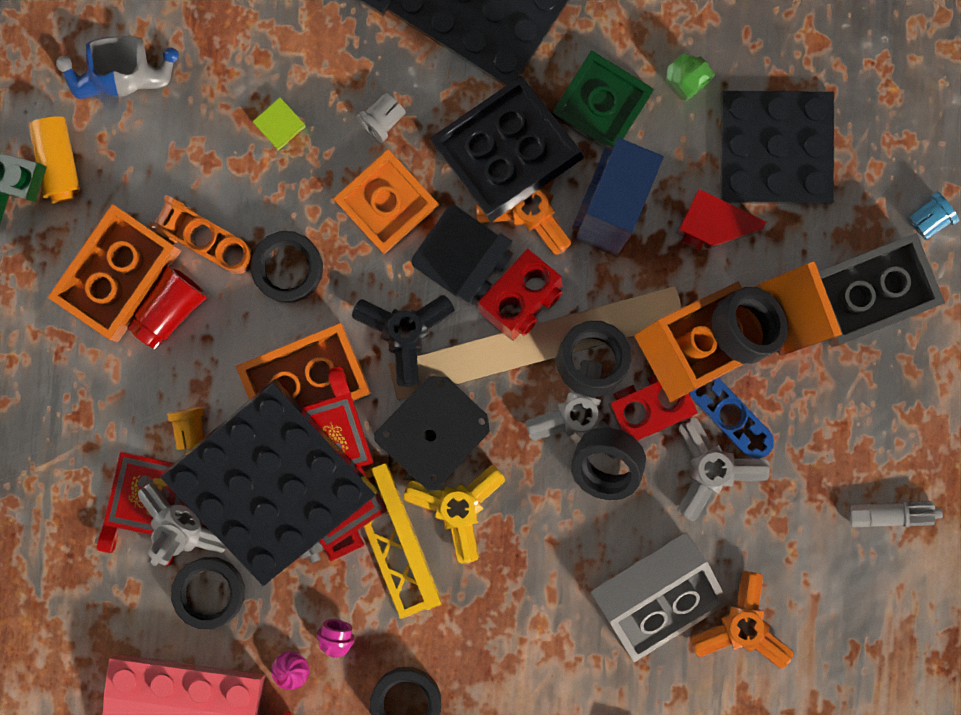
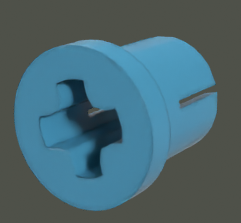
M938 191L931 195V201L909 217L912 225L917 231L920 230L919 234L926 241L947 225H955L960 221L953 207Z

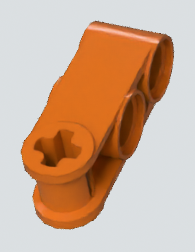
M165 195L163 199L165 205L155 222L149 223L148 228L174 243H180L230 273L243 274L249 271L253 250L247 243L196 214L194 210L183 203ZM205 228L210 229L211 239L209 243L204 246H197L195 236L198 231ZM233 247H242L243 259L236 265L228 264L227 254L229 250Z

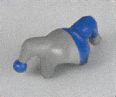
M117 36L96 39L86 43L88 71L82 76L73 71L72 62L67 56H60L56 61V65L63 72L71 93L78 99L91 98L101 93L114 97H123L132 94L138 89H160L167 86L170 82L173 64L178 60L179 53L171 47L165 49L163 52V62L159 67L155 68L147 63L142 38Z

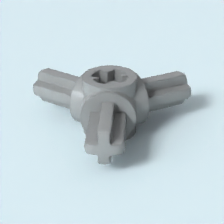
M582 360L579 371L584 376L600 379L603 366L596 361ZM574 392V394L568 393L566 402L558 404L559 410L526 421L529 437L533 441L561 432H566L567 436L577 434L582 438L584 434L593 429L611 427L602 420L606 415L599 409L601 400L596 399V396H585ZM577 404H580L582 409H589L591 417L585 418L588 423L581 426L578 420L572 421L570 417V412H575L573 407ZM607 454L612 459L616 458L614 455Z
M696 417L690 418L678 426L681 436L694 457L690 460L694 469L689 476L694 481L677 508V511L684 517L692 521L697 520L712 493L719 494L723 486H733L734 481L768 480L770 467L767 459L734 458L733 453L723 452L719 445L713 447ZM718 460L721 463L718 468H722V473L720 476L713 475L709 479L706 476L709 470H704L705 464L707 462L714 463Z
M153 483L139 490L138 496L140 501L153 517L151 527L154 529L151 535L153 544L148 551V555L152 558L150 561L152 565L157 566L159 563L165 566L169 563L172 556L178 555L183 550L189 552L194 547L214 553H223L226 547L209 529L201 527L199 518L189 508L182 505L171 506Z

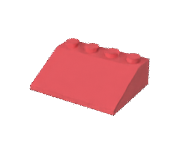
M117 654L109 658L103 699V715H260L265 674Z

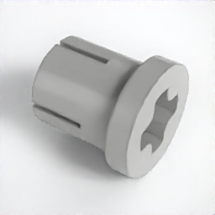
M384 93L366 112L361 111L356 116L359 124L374 139L381 143L388 138L387 132L406 113L400 103L394 106L397 100L388 93Z

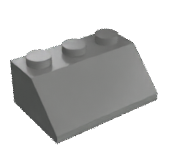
M687 532L591 591V594L633 662L641 659L729 604L707 560Z

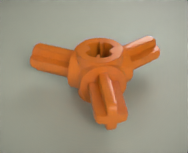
M555 179L527 197L531 198V202H533V199L540 202L537 208L538 214L532 215L531 211L529 215L525 214L522 211L525 206L523 200L492 221L514 220V225L524 224L529 232L534 229L553 255L562 253L571 245V240L552 216L556 211L551 206L554 195L549 192ZM476 203L478 222L481 224L491 223Z
M743 571L740 576L737 605L730 606V614L721 618V625L691 637L692 647L698 657H703L731 645L733 650L743 647L747 651L752 652L755 649L780 669H783L790 663L794 656L793 650L769 632L770 625L763 620L764 610L759 609L763 581L762 574ZM748 618H751L752 620L749 625L753 629L749 635L743 632L742 636H738L741 630L737 626L738 622L741 619L747 622Z

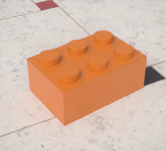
M112 204L47 298L107 339L119 342L127 331V326L135 318L134 314L157 284L167 264L172 265L181 253V250Z
M739 281L657 320L634 335L670 403L744 365L731 359L720 349L714 338L711 325L713 310L718 303L735 291L742 289ZM737 306V325L742 334L749 341L762 345L763 331L759 320L749 309Z
M342 323L235 366L249 400L274 379L285 386L286 391L300 406L335 396L329 381L328 372L329 369L337 366H342L354 402L372 395L346 328Z

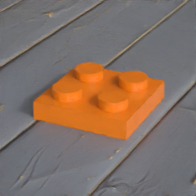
M389 149L333 198L383 255L439 206L437 201Z

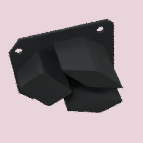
M429 376L374 433V440L389 454V468L397 462L408 472L403 480H417L428 491H436L489 434L490 429L487 413L448 377ZM437 381H443L444 385L438 386ZM480 418L484 419V425L479 424L478 420ZM384 431L389 432L390 436L388 438L383 436ZM433 475L437 477L436 482H433L431 480V477Z

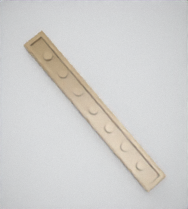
M674 286L537 323L527 335L522 336L519 334L514 341L501 333L417 356L419 382L411 387L398 386L396 383L395 362L388 364L397 400L409 398L429 376L448 377L457 385L556 358L564 337L574 326L586 321H603L611 324L622 332L626 338H630L657 320L682 309L677 288ZM584 339L574 347L573 353L604 345L605 343L596 339ZM437 381L438 386L444 385L443 381Z

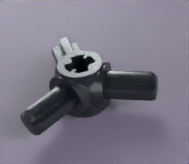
M445 295L439 296L417 311L413 308L406 311L394 309L392 313L364 299H360L353 309L352 318L381 332L380 339L388 342L389 352L395 353L396 383L398 386L411 387L419 382L417 352L422 350V340L429 336L428 329L452 315L455 309L452 302ZM400 326H408V332H410L408 338L401 337V332H399Z

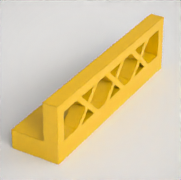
M388 463L365 471L364 473L368 478L375 477L380 489L379 496L381 499H384L388 509L385 514L390 515L394 525L389 539L374 532L373 520L366 524L364 529L400 619L424 609L429 610L441 605L442 599ZM396 533L399 537L401 544L393 541ZM378 539L387 543L384 552H382ZM391 545L405 552L408 564L404 573L388 567L386 556ZM410 568L414 578L407 576ZM391 574L401 578L398 587H396ZM405 580L418 585L424 601L407 608L404 607L399 593Z

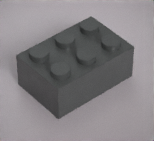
M917 233L819 271L842 333L840 336L829 339L831 347L839 346L945 303Z

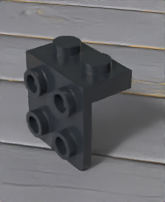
M451 205L445 210L413 255L411 263L418 271L470 306L474 299L479 301L489 291L492 283L487 280L494 270L498 269L502 272L514 255L509 250L513 241L501 232L497 235L459 207Z

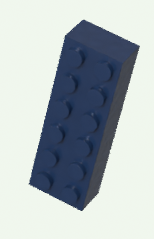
M619 137L614 148L606 145L572 226V229L578 231L575 240L616 257L634 231L664 156Z

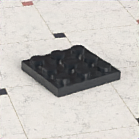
M519 76L429 138L435 149L490 222L584 159L580 148L522 76Z
M723 90L721 92L720 199L727 203L833 204L834 92Z

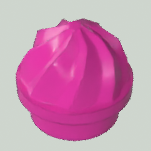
M336 619L324 621L322 628L317 632L320 650L333 658L344 656L354 644L355 637L352 634V625Z
M285 652L279 655L273 662L271 669L272 678L283 689H297L308 679V662L299 653Z

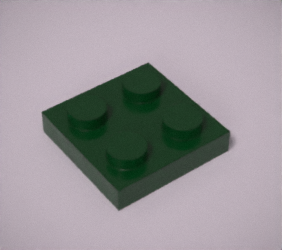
M591 50L554 108L552 115L605 148L608 145L614 148L618 137L621 139L625 138L654 92V88Z

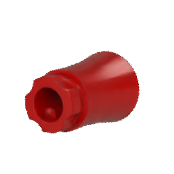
M167 264L157 284L134 314L135 318L129 323L127 329L146 346L156 350L164 339L167 340L181 322L209 296L191 278L174 266Z

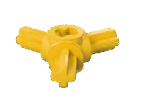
M490 465L467 486L460 483L455 489L446 486L444 491L440 489L428 491L419 482L411 480L406 487L404 500L436 512L435 518L444 521L445 530L451 529L457 562L462 564L470 563L479 558L473 524L478 523L477 513L483 509L480 503L498 489L506 479L494 465ZM454 498L458 502L462 499L467 501L469 507H465V510L469 512L466 516L462 518L461 515L456 514L452 517L449 514L448 509H451L452 506L448 505V502Z

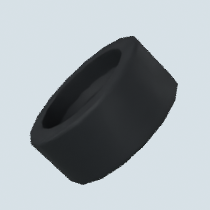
M279 231L267 235L257 244L251 257L250 271L255 285L264 295L278 302L295 303L306 299L317 289L322 279L323 262L319 250L307 237L295 231ZM283 245L301 249L309 262V272L306 279L299 286L291 289H281L273 285L265 272V263L269 254L275 248Z
M744 287L721 300L713 310L711 325L715 340L722 351L731 359L740 363L754 364L780 350L786 341L788 325L781 305L769 292L758 287ZM737 306L749 309L759 320L763 331L762 345L749 341L742 334L737 325Z
M586 321L574 326L564 337L556 356L557 370L563 382L574 392L585 396H602L613 391L627 375L632 361L631 347L625 335L615 326L603 321ZM596 339L604 342L612 349L616 363L613 371L608 376L602 379H592L584 376L576 369L572 360V353L574 347L580 341Z
M609 427L597 428L584 434L578 442L572 458L571 473L580 488L595 498L609 501L620 500L632 495L640 486L645 470L646 455L642 445L630 434ZM597 453L614 455L621 459L629 467L630 471L619 475L604 473L590 463L588 456Z
M203 557L187 563L177 573L171 586V602L176 614L186 624L197 629H215L227 624L239 613L245 600V585L240 572L230 562L218 557ZM202 571H214L221 574L227 580L230 587V599L227 606L221 612L214 615H203L196 612L189 605L186 597V589L190 579Z
M398 667L387 672L376 683L370 698V714L387 715L384 710V698L387 691L393 685L400 682H412L419 685L425 691L428 698L426 715H440L441 693L436 682L426 672L414 667Z

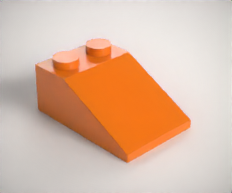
M815 261L755 286L769 292L779 302L786 315L788 325L787 338L780 350H778L780 356L842 335Z

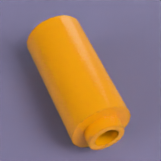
M54 116L30 122L28 126L36 163L47 166L41 184L43 198H51L53 204L74 200L73 194L80 191L66 118Z

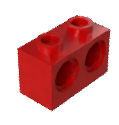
M527 248L478 301L479 313L509 339L514 341L519 334L525 336L533 329L538 321L536 316L544 307L550 309L560 299L563 293L561 291L562 276ZM532 278H541L545 281V285L539 290L529 289L526 283ZM507 305H516L521 309L515 317H505L501 314V310Z
M656 375L647 378L649 386L636 391L634 385L624 388L613 394L616 401L608 405L619 429L630 434L638 441L698 414L689 393L678 398L674 407L665 408L658 400V394L662 386ZM630 402L640 404L644 410V417L637 424L629 423L624 417V409Z

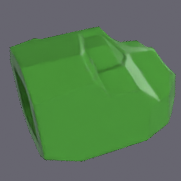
M682 53L681 56L668 66L666 84L680 100L686 102L715 76V72L701 56L696 58L693 55Z

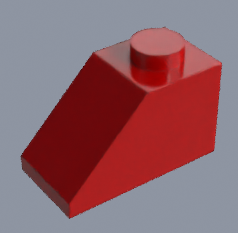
M698 189L676 234L683 236L681 240L683 244L701 251L703 247L712 249L756 234L764 229L767 222Z

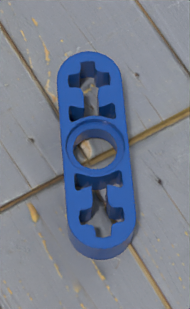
M720 378L712 381L713 384L710 386V390L716 397H719L723 391L727 398L720 400L712 411L707 405L713 401L706 394L700 397L697 396L695 393L697 389L689 393L692 401L745 456L760 459L766 457L772 451L774 438L770 430ZM726 404H733L740 411V419L733 426L725 425L719 416L721 408ZM747 419L753 423L747 429L753 435L762 433L765 437L761 441L764 446L761 451L757 448L751 451L748 449L747 446L750 444V440L744 433H740L738 439L733 434L734 431L741 429L746 424Z

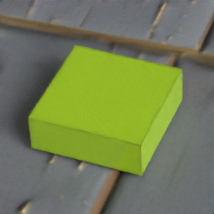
M280 97L253 121L254 125L278 151L306 127Z

